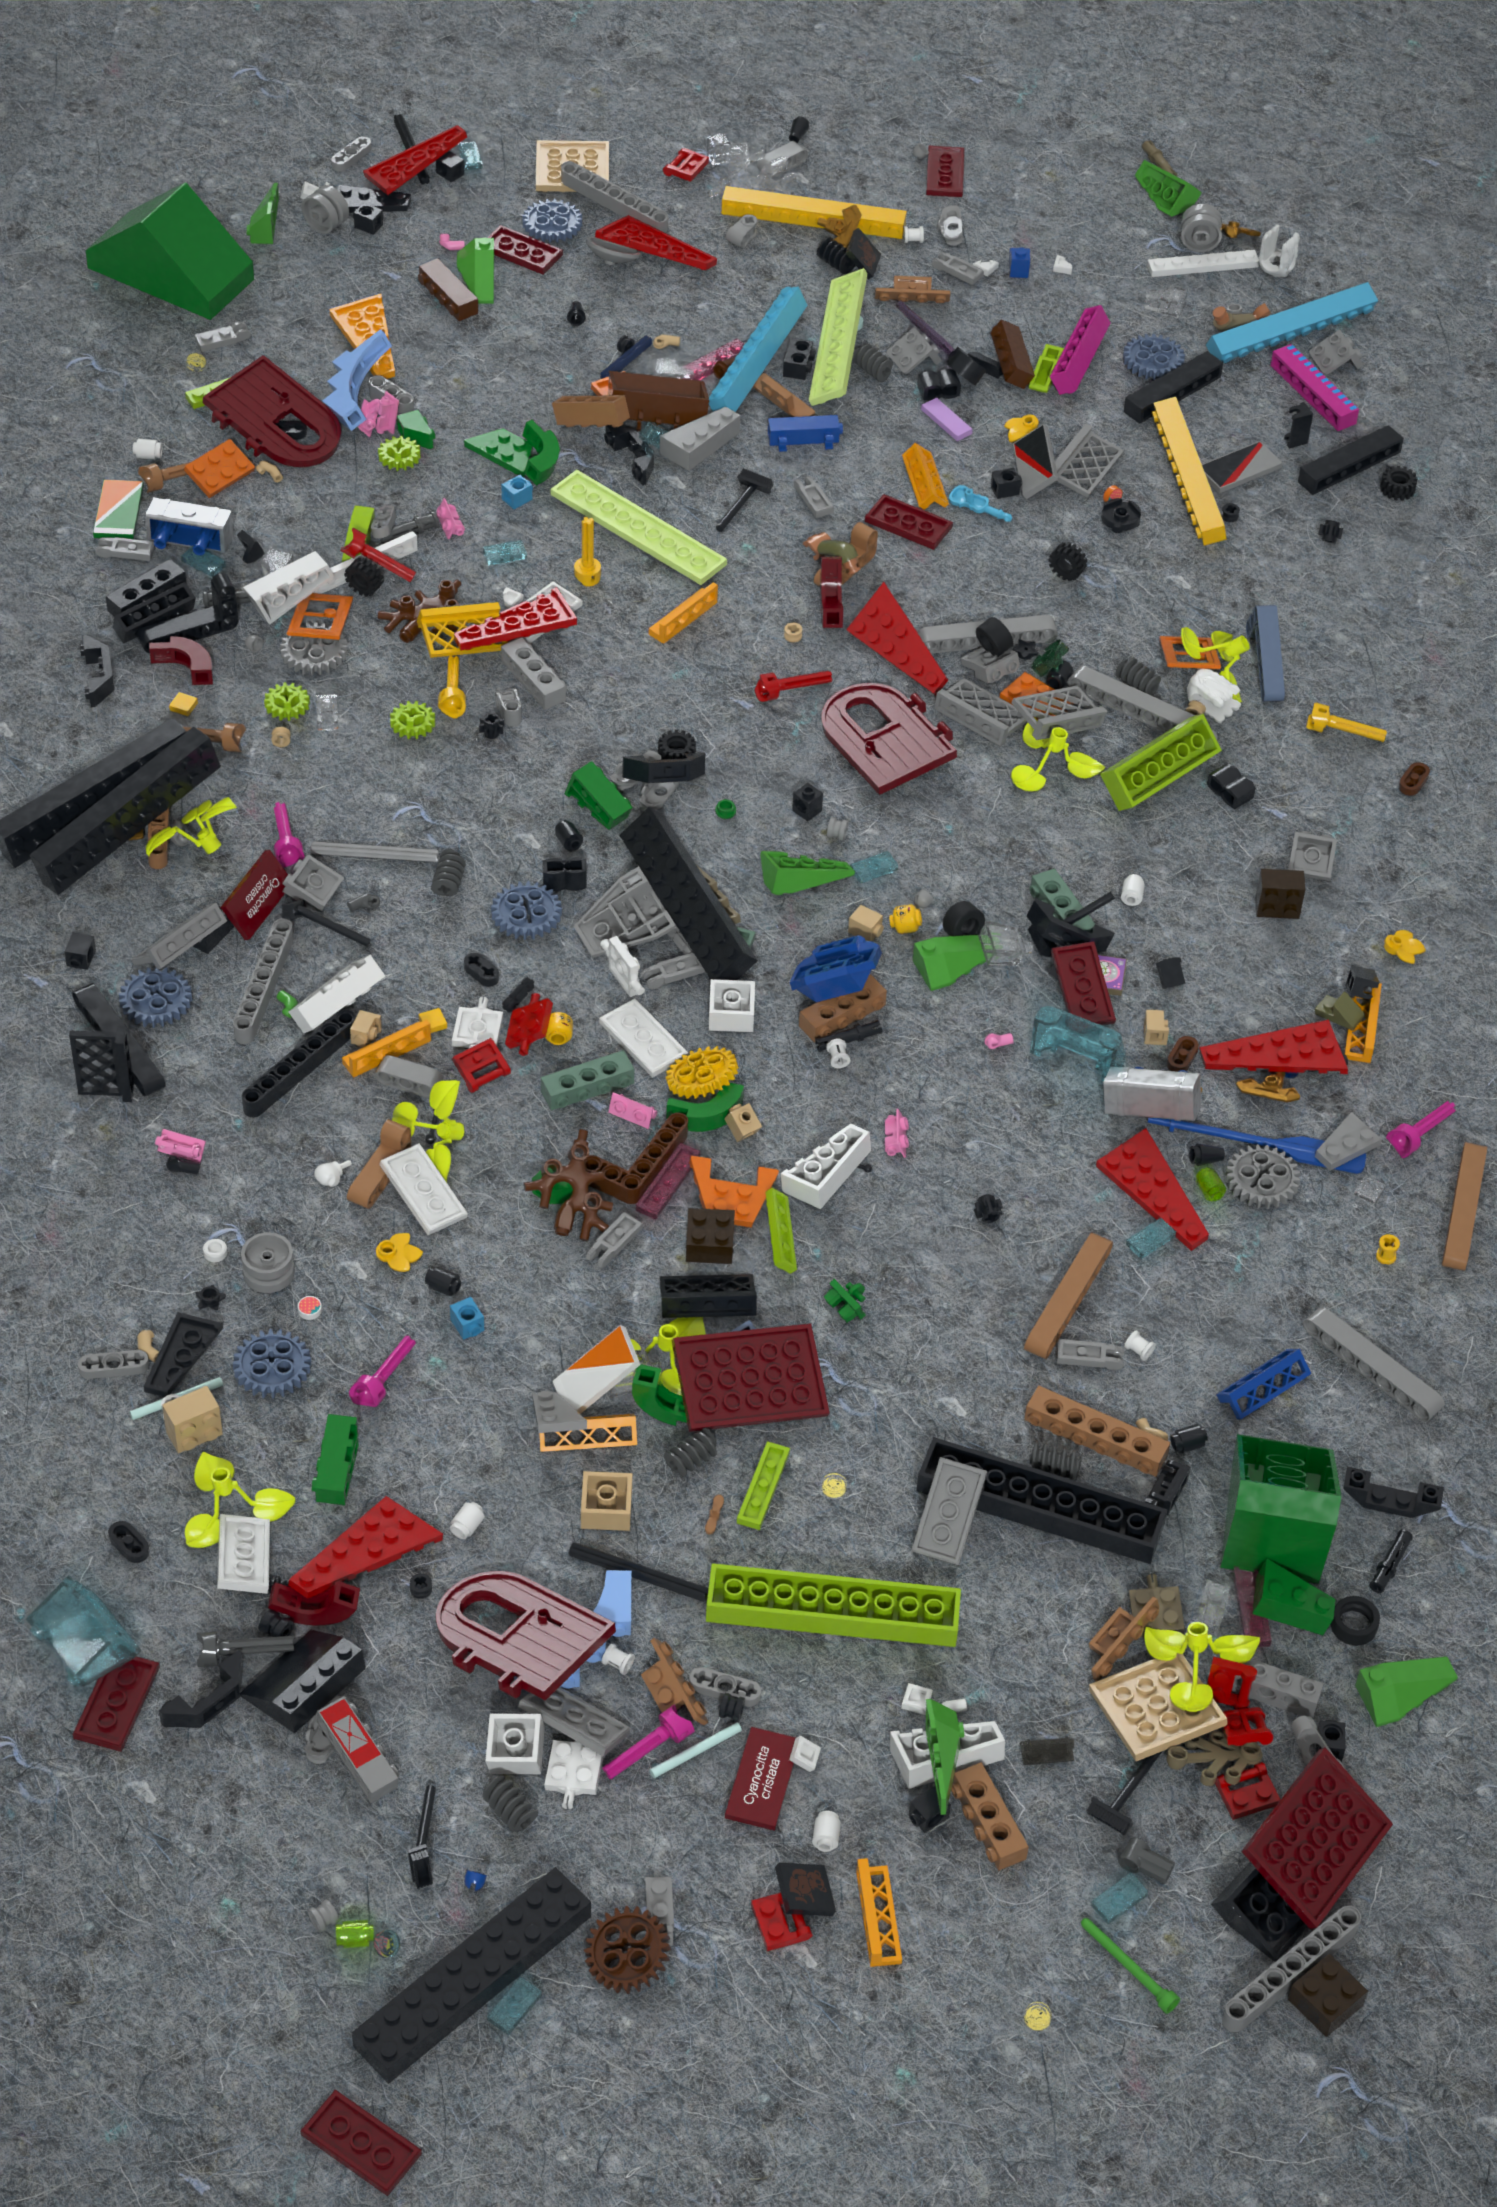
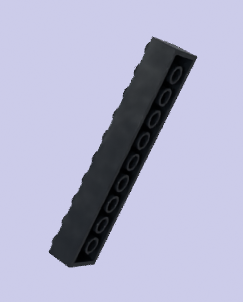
M172 718L0 819V850L2 855L14 868L30 860L32 852L187 731Z
M192 727L32 852L30 857L42 884L55 894H61L218 770L221 765L210 737L196 727Z
M648 807L619 836L709 978L712 980H738L758 961L665 816Z
M933 1437L918 1474L917 1492L929 1495L940 1457L986 1470L988 1473L976 1510L1151 1564L1165 1524L1167 1509Z
M556 1867L553 1868L352 2032L353 2047L388 2084L391 2083L591 1918V1901Z

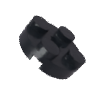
M1117 498L1109 500L1104 504L1101 519L1107 527L1112 528L1114 533H1122L1140 525L1141 509L1133 501L1129 500L1127 503Z

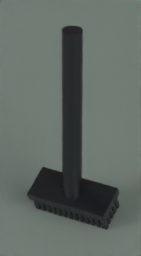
M743 468L737 478L741 484L748 487L718 523L716 529L722 532L755 490L770 495L774 485L772 479Z
M1110 891L1062 921L1072 925L1114 900L1115 896ZM1032 924L1027 930L1039 954L1050 958L1052 948L1057 947L1055 942L1043 938Z
M303 900L282 904V918L297 919L303 916L366 947L370 944L371 939L304 908Z
M1163 1751L1146 1757L1110 1806L1093 1797L1087 1809L1088 1814L1125 1835L1129 1827H1132L1133 1821L1121 1814L1119 1810Z
M428 1785L425 1790L416 1847L407 1850L412 1882H415L417 1889L433 1884L430 1859L427 1851V1840L436 1788L432 1785Z

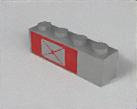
M343 1696L317 1711V1723L369 1802L373 1803L397 1789L399 1772L394 1764L391 1763L389 1765L385 1759L386 1754L383 1747L379 1743L375 1744L371 1738L372 1732L365 1722L362 1724L357 1717L359 1713L352 1702L348 1703Z

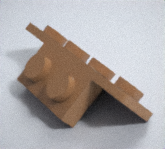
M894 276V288H876L875 299L880 301L898 300L900 302H907L908 300H914L920 303L927 301L945 303L950 301L951 291L931 290L932 277Z
M766 373L760 375L753 386L754 389L791 417L815 415V410Z
M1153 1596L1136 1617L1119 1607L1088 1643L1090 1649L1102 1656L1091 1669L1095 1681H1099L1111 1672L1114 1662L1126 1654L1130 1643L1140 1638L1144 1627L1149 1621L1152 1622L1159 1614L1157 1598Z
M653 1638L650 1642L660 1660L643 1672L641 1676L660 1711L664 1712L674 1704L677 1710L685 1704L693 1719L702 1725H706L708 1720L704 1714L707 1711L702 1703L695 1699L693 1695L695 1694V1689L687 1680L685 1681L682 1675L684 1674L682 1666L677 1661H674L671 1656L673 1654L672 1648L666 1641L661 1642Z

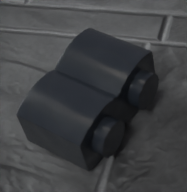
M944 369L938 372L926 371L918 374L917 386L923 400L931 401L935 398L951 399L960 396L961 383L954 370Z
M1225 764L1211 772L1208 776V787L1216 795L1221 796L1223 801L1233 809L1254 798L1256 789L1254 783L1241 776L1240 771L1231 764Z
M579 857L565 860L550 858L542 861L543 886L546 885V891L553 889V892L564 889L579 891L587 888L586 859Z

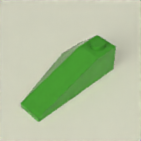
M1146 160L1142 162L1135 174L1142 187L1148 192L1149 197L1155 202L1156 207L1171 217L1185 212L1186 209L1195 205L1202 193L1190 183Z
M278 183L272 185L251 216L250 224H247V236H250V242L253 244H273L279 202Z
M474 238L457 252V269L461 272L462 279L466 282L468 289L478 298V304H494V238Z
M761 851L760 854L764 884L775 895L795 893L855 874V871L847 862L823 858L817 862L807 858L805 855H800L798 859L787 857L788 853L777 851Z
M992 934L933 937L914 943L913 962L930 991L952 985L958 977L963 974L967 975L976 965H982L999 954L1001 948Z
M1448 1657L1387 1662L1360 1669L1355 1686L1375 1726L1379 1727L1401 1720L1406 1716V1713L1415 1707L1421 1706L1430 1696L1438 1694L1455 1682L1458 1676Z
M926 1699L925 1732L940 1814L945 1815L960 1750V1738H964L963 1722H958L955 1711L932 1699Z

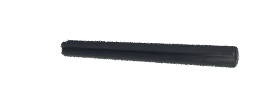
M394 115V123L405 149L407 150L415 146L403 115ZM426 168L417 174L421 184L424 185L430 182Z
M573 1542L570 1546L569 1555L571 1557L609 1570L631 1571L632 1578L705 1602L708 1598L709 1588L576 1542Z

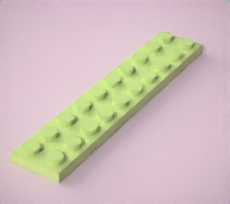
M864 268L831 280L809 395V402L812 406L846 395L867 280V272Z
M575 470L551 488V495L588 518H593L596 523L700 585L727 565L725 557L579 470Z

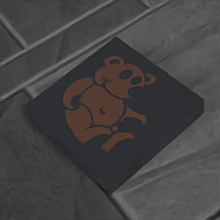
M859 228L853 231L846 255L859 270L864 268L867 272V279H870L874 276L881 253Z
M779 1862L775 1866L786 1914L833 1916L836 1909L825 1865Z

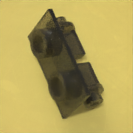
M1068 1736L1033 1741L1027 1739L1020 1742L1023 1765L1074 1761L1072 1750L1074 1749L1073 1738H1068Z

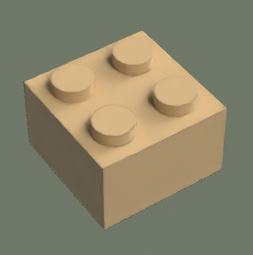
M208 1386L162 1404L166 1433L178 1454L223 1435L220 1408Z
M583 1471L581 1529L630 1531L633 1473Z

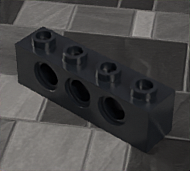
M171 559L165 561L106 596L108 612L116 616L183 582L187 584L185 570Z
M183 582L114 616L113 629L124 644L136 638L138 630L142 627L172 619L193 610L196 598L187 584Z

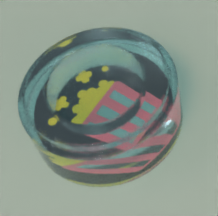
M384 1930L375 1935L373 1947L376 1954L382 1958H388L398 1953L400 1939L396 1932Z

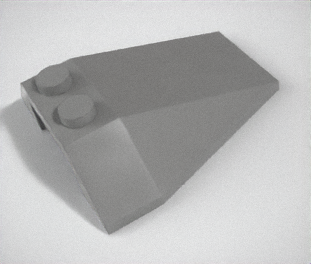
M639 866L620 877L574 925L593 958L606 954L605 950L600 946L601 941L604 939L609 940L617 936L627 947L658 939L677 927Z

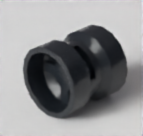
M270 1609L262 1617L258 1628L265 1634H271L272 1637L290 1636L294 1622L288 1618L280 1617L279 1612Z

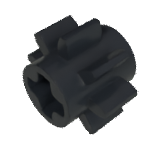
M1326 520L1325 525L1320 524L1318 535H1322V541L1336 543L1337 539L1342 538L1343 528H1339V522Z
M488 713L484 718H480L479 733L484 732L485 738L495 739L499 734H503L504 719L499 720L498 714Z
M982 1195L974 1203L976 1218H982V1221L985 1223H993L1002 1215L1001 1209L1003 1205L1000 1199L995 1200L994 1195Z

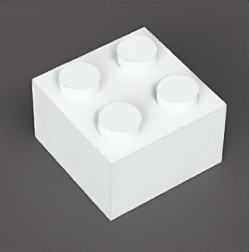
M711 979L710 1031L753 1032L755 981Z
M490 1714L486 1750V1764L490 1774H541L545 1725L541 1714Z

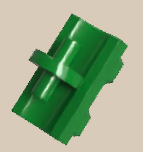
M833 1279L829 1283L832 1288L824 1296L825 1301L832 1308L841 1301L845 1303L837 1312L846 1323L856 1316L860 1320L865 1317L866 1314L861 1310L862 1307L856 1301L857 1299L859 1302L865 1300V1297L862 1295L865 1287L861 1283L853 1285L849 1282L846 1284L847 1292Z

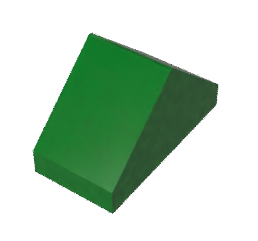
M186 182L130 210L85 250L88 269L209 320L214 318L254 280L253 261Z
M1237 1434L1232 1461L1220 1568L1257 1574L1266 1558L1304 1581L1319 1584L1337 1526L1342 1497L1333 1449Z

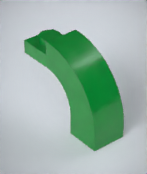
M533 420L526 422L522 436L535 448L538 455L528 459L524 473L537 486L552 475L559 457L560 447L556 436L551 430L544 432L540 426Z
M735 1083L723 1085V1090H719L713 1099L704 1103H691L669 1098L666 1119L671 1114L682 1113L688 1118V1131L705 1132L718 1129L727 1124L725 1117L730 1113L729 1109L737 1104L742 1105L744 1085Z
M640 1364L636 1368L632 1383V1395L637 1405L648 1415L661 1422L676 1426L677 1421L687 1423L683 1398L681 1395L675 1394L664 1387L660 1379L661 1368Z

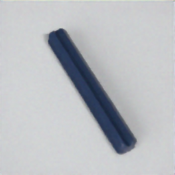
M647 335L641 338L600 373V378L608 377L609 371L620 372L652 345V338Z

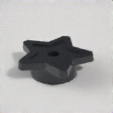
M1020 639L1018 646L1012 649L1018 653L1019 658L1024 660L1031 659L1033 655L1038 656V651L1035 649L1036 642L1027 643Z
M214 1285L207 1286L201 1291L196 1292V1296L200 1299L199 1309L210 1307L218 1310L219 1302L226 1298V1294L220 1293Z

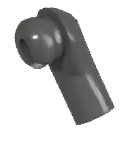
M363 894L347 902V906L351 912L361 907L373 910L379 907L380 898L376 895Z

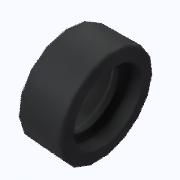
M1345 1597L1335 1605L1334 1619L1330 1624L1332 1632L1340 1641L1354 1646L1365 1645L1372 1641L1377 1634L1380 1614L1377 1607L1364 1597ZM1350 1611L1359 1612L1366 1616L1370 1625L1365 1630L1350 1629L1341 1621V1615Z

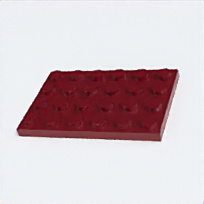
M811 1323L676 1337L672 1339L689 1432L701 1431L703 1428L710 1430L827 1417L830 1414Z
M1324 1747L1318 1750L1241 1852L1309 1929L1312 1930L1319 1926L1392 1827L1393 1823L1327 1748Z

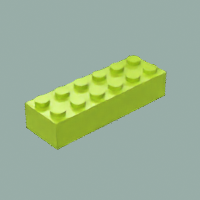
M1200 714L1181 722L1100 773L1118 811L1133 808L1213 757L1222 749L1204 714Z

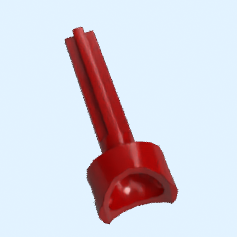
M354 527L352 528L353 539L348 545L341 547V552L353 559L361 553V555L411 582L416 573L415 571L372 546L365 544L367 535Z
M823 671L777 679L773 672L760 674V679L754 690L757 699L761 702L776 700L779 697V691L832 682L831 671Z

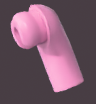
M440 234L439 236L440 245L448 250H461L465 247L464 241L449 240V234Z
M991 1033L985 1038V1045L990 1049L1013 1044L1011 1033L1003 1035Z

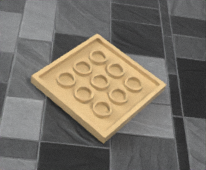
M537 140L536 191L576 192L561 182V165L567 161H572L609 181V141Z
M1177 1653V1656L1169 1661L1155 1658L1089 1684L1090 1693L1135 1761L1227 1725V1717L1214 1699L1207 1708L1197 1712L1181 1710L1171 1702L1170 1691L1174 1685L1181 1682L1193 1683V1668L1183 1654ZM1198 1677L1197 1684H1203Z

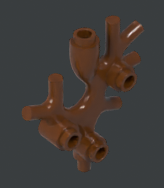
M458 579L453 583L450 580L441 581L438 586L439 594L431 598L426 597L421 590L416 591L415 597L420 601V604L416 606L414 599L409 595L402 596L399 602L392 599L390 607L398 611H378V619L390 621L384 627L387 633H391L401 621L409 620L400 630L399 637L405 643L412 642L422 631L417 624L421 609L460 606L458 601L455 600V595L458 593L461 582ZM447 625L446 627L454 633L458 630L454 625ZM433 627L430 630V632L435 635L439 631V629Z
M580 1129L578 1138L574 1140L573 1146L568 1151L569 1164L562 1166L561 1162L557 1159L547 1160L541 1168L542 1178L536 1181L524 1182L525 1192L539 1190L542 1194L539 1207L548 1209L554 1185L558 1182L569 1183L573 1189L572 1196L563 1202L558 1209L553 1228L555 1229V1234L568 1236L572 1232L576 1212L581 1211L584 1213V1219L579 1239L588 1241L592 1227H596L603 1233L610 1227L597 1216V1212L600 1209L611 1212L613 1203L602 1200V1197L597 1192L588 1191V1186L592 1182L604 1180V1174L602 1171L589 1173L585 1169V1159L589 1156V1143L586 1141L588 1131ZM575 1152H578L580 1154V1157H577L575 1155ZM548 1168H551L554 1173H549ZM587 1201H591L593 1207L589 1206Z

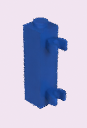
M838 415L768 418L769 445L778 446L779 452H787L786 445L824 443L825 450L833 449V443H839V435L843 434V425L839 423Z

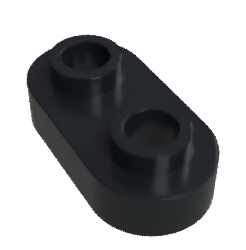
M118 1521L110 1526L108 1534L111 1544L128 1561L140 1563L147 1559L149 1556L148 1542L130 1523Z

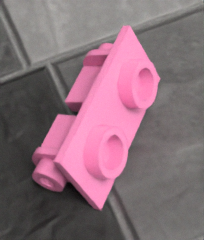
M385 391L382 399L379 400L378 414L380 416L377 417V424L375 426L379 434H383L384 431H389L391 434L395 432L399 400L387 391Z
M364 399L361 406V411L366 420L358 428L368 437L371 436L372 430L376 426L379 399H374L371 402Z
M443 498L436 514L447 539H450L452 534L463 535L465 528L461 520H459L455 506L447 504L446 499Z
M612 1093L608 1113L649 1129L651 1118L655 1119L657 1115L654 1107H648L624 1097L623 1094Z
M896 1109V1116L889 1115L885 1119V1135L888 1136L885 1137V1152L889 1156H894L896 1153L901 1152L903 1157L906 1158V1148L909 1147L906 1130L909 1129L907 1118L902 1116L899 1109Z
M166 1129L162 1130L161 1137L157 1136L155 1140V1145H158L157 1151L201 1163L206 1141Z

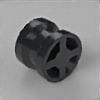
M725 1693L720 1705L719 1717H730L733 1721L739 1723L745 1706V1698H734L731 1694Z

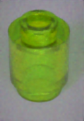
M1206 1167L1196 1174V1183L1206 1200L1218 1201L1224 1196L1226 1187L1215 1170Z
M368 1919L342 1921V1924H336L337 1946H343V1948L369 1947V1941H374V1926L368 1925Z

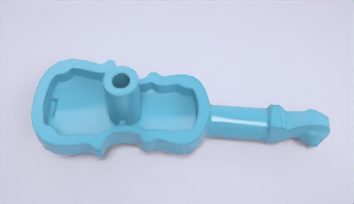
M959 485L949 495L950 503L959 506V508L967 507L976 513L985 512L997 517V519H1004L1005 522L1012 520L1011 514L989 506V499L980 494H974L972 488L969 489L964 485Z

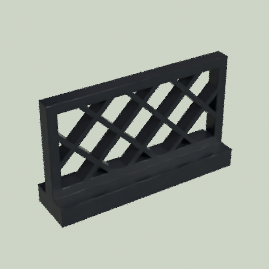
M117 1026L116 1032L70 1030L69 1038L78 1095L122 1096L123 1102H132L134 1078L127 1027ZM76 1039H85L88 1042L83 1045ZM100 1040H111V1043L105 1045ZM94 1045L100 1050L95 1052L90 1047ZM82 1052H84L85 1054L89 1055L90 1057L87 1058V1059H84L83 1057H81V1056H79V1055H80ZM107 1053L111 1055L113 1058L108 1060L102 1055ZM97 1060L98 1062L102 1063V1065L97 1067L96 1065L92 1064V1062ZM86 1067L90 1069L92 1072L87 1074L84 1071H82V1069ZM107 1068H110L111 1070H113V1071H115V1072L110 1075L109 1073L105 1072L104 1070L107 1069ZM99 1075L103 1077L104 1080L100 1082L94 1077ZM89 1082L94 1087H83V1084ZM111 1082L118 1088H110L107 1084Z
M753 1274L659 1276L662 1318L757 1316V1293L755 1291ZM731 1287V1288H733V1289H735V1290L730 1291V1290H727V1289Z

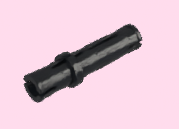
M879 1020L864 1025L856 1024L854 1028L815 1038L816 1045L825 1043L816 1048L819 1052L826 1050L827 1043L833 1039H842L845 1043L856 1040L861 1042L866 1037L882 1034V1027L872 1029L881 1024Z
M1404 1529L1398 1531L1384 1560L1377 1565V1572L1369 1584V1587L1374 1592H1384L1389 1580L1395 1576L1396 1567L1413 1539V1535L1409 1531Z

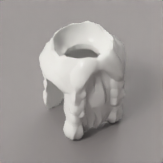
M1277 224L1266 232L1262 238L1259 265L1265 273L1274 277H1287L1295 266L1300 237L1295 232L1293 237L1283 244L1282 250L1276 248L1279 225ZM1280 261V265L1278 266L1270 263Z
M1202 668L1191 677L1187 687L1189 702L1192 700L1201 702L1206 707L1205 715H1209L1217 723H1222L1225 717L1232 716L1233 710L1237 711L1241 706L1239 701L1232 698L1233 694L1236 695L1240 692V688L1230 683L1224 676L1219 675L1218 672Z

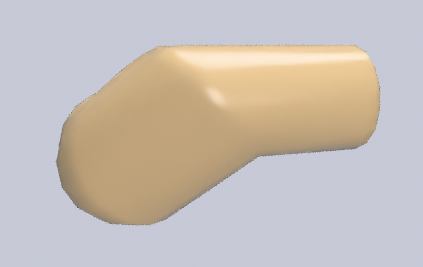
M260 461V464L256 466V470L260 474H264L267 471L275 482L282 481L283 476L275 465L267 461Z
M1146 1418L1136 1421L1137 1428L1168 1441V1434L1160 1429L1150 1428Z

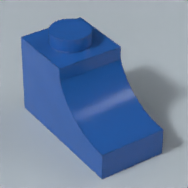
M1030 248L1009 249L1010 277H1029Z

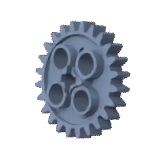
M546 199V202L539 200V204L533 203V207L528 206L527 210H524V215H522L523 228H525V232H529V236L535 235V239L541 238L542 242L546 239L549 243L552 240L558 243L559 239L565 242L566 237L572 239V235L577 236V231H581L582 214L579 209H576L575 205L570 206V202L564 204L563 200L556 202V199H553L552 202L549 199Z
M1145 334V337L1142 338L1138 335L1137 339L1132 338L1131 342H1127V346L1124 347V365H1127V369H1132V374L1138 372V377L1145 375V379H1148L1150 376L1155 380L1156 377L1160 378L1184 364V349H1180V344L1175 345L1176 340L1169 341L1170 337L1163 339L1162 335L1156 337L1155 334H1152V337H1149Z
M527 881L526 885L518 882L517 887L510 884L509 890L503 887L502 893L497 892V898H493L491 913L492 920H495V926H500V932L506 930L507 936L512 933L515 934V939L522 935L524 940L527 939V936H531L534 940L536 934L543 937L544 931L550 934L551 928H557V923L560 922V916H562L561 901L558 900V894L553 895V889L546 891V885L541 888L538 887V882L533 886H530L529 881ZM523 898H525L526 900L527 913L528 915H530V923H528L526 908L525 906H523Z
M148 967L147 973L138 970L139 976L131 974V981L125 980V986L120 987L119 1002L123 1015H127L128 1020L134 1019L136 1025L142 1021L143 1027H146L148 1023H152L153 1028H155L157 1023L164 1027V1022L166 1021L173 1024V1018L180 1020V1014L186 1015V1008L191 1007L192 993L188 980H183L182 974L176 976V970L168 973L167 967L163 971H159L157 967L155 971H151Z
M269 1329L268 1334L265 1335L261 1330L259 1337L251 1334V1341L244 1339L243 1346H237L238 1353L233 1355L234 1376L238 1378L239 1385H244L245 1391L252 1389L254 1396L258 1392H262V1398H265L267 1393H271V1397L274 1399L276 1393H280L284 1397L285 1390L294 1393L293 1386L301 1388V1381H307V1374L311 1372L309 1349H306L305 1342L300 1343L299 1336L292 1339L291 1332L284 1336L282 1335V1329L277 1334H273V1330Z

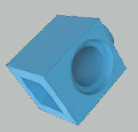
M518 475L501 484L502 500L513 509L533 500V486L531 482Z
M472 1297L450 1305V1320L463 1340L477 1336L484 1331V1316Z

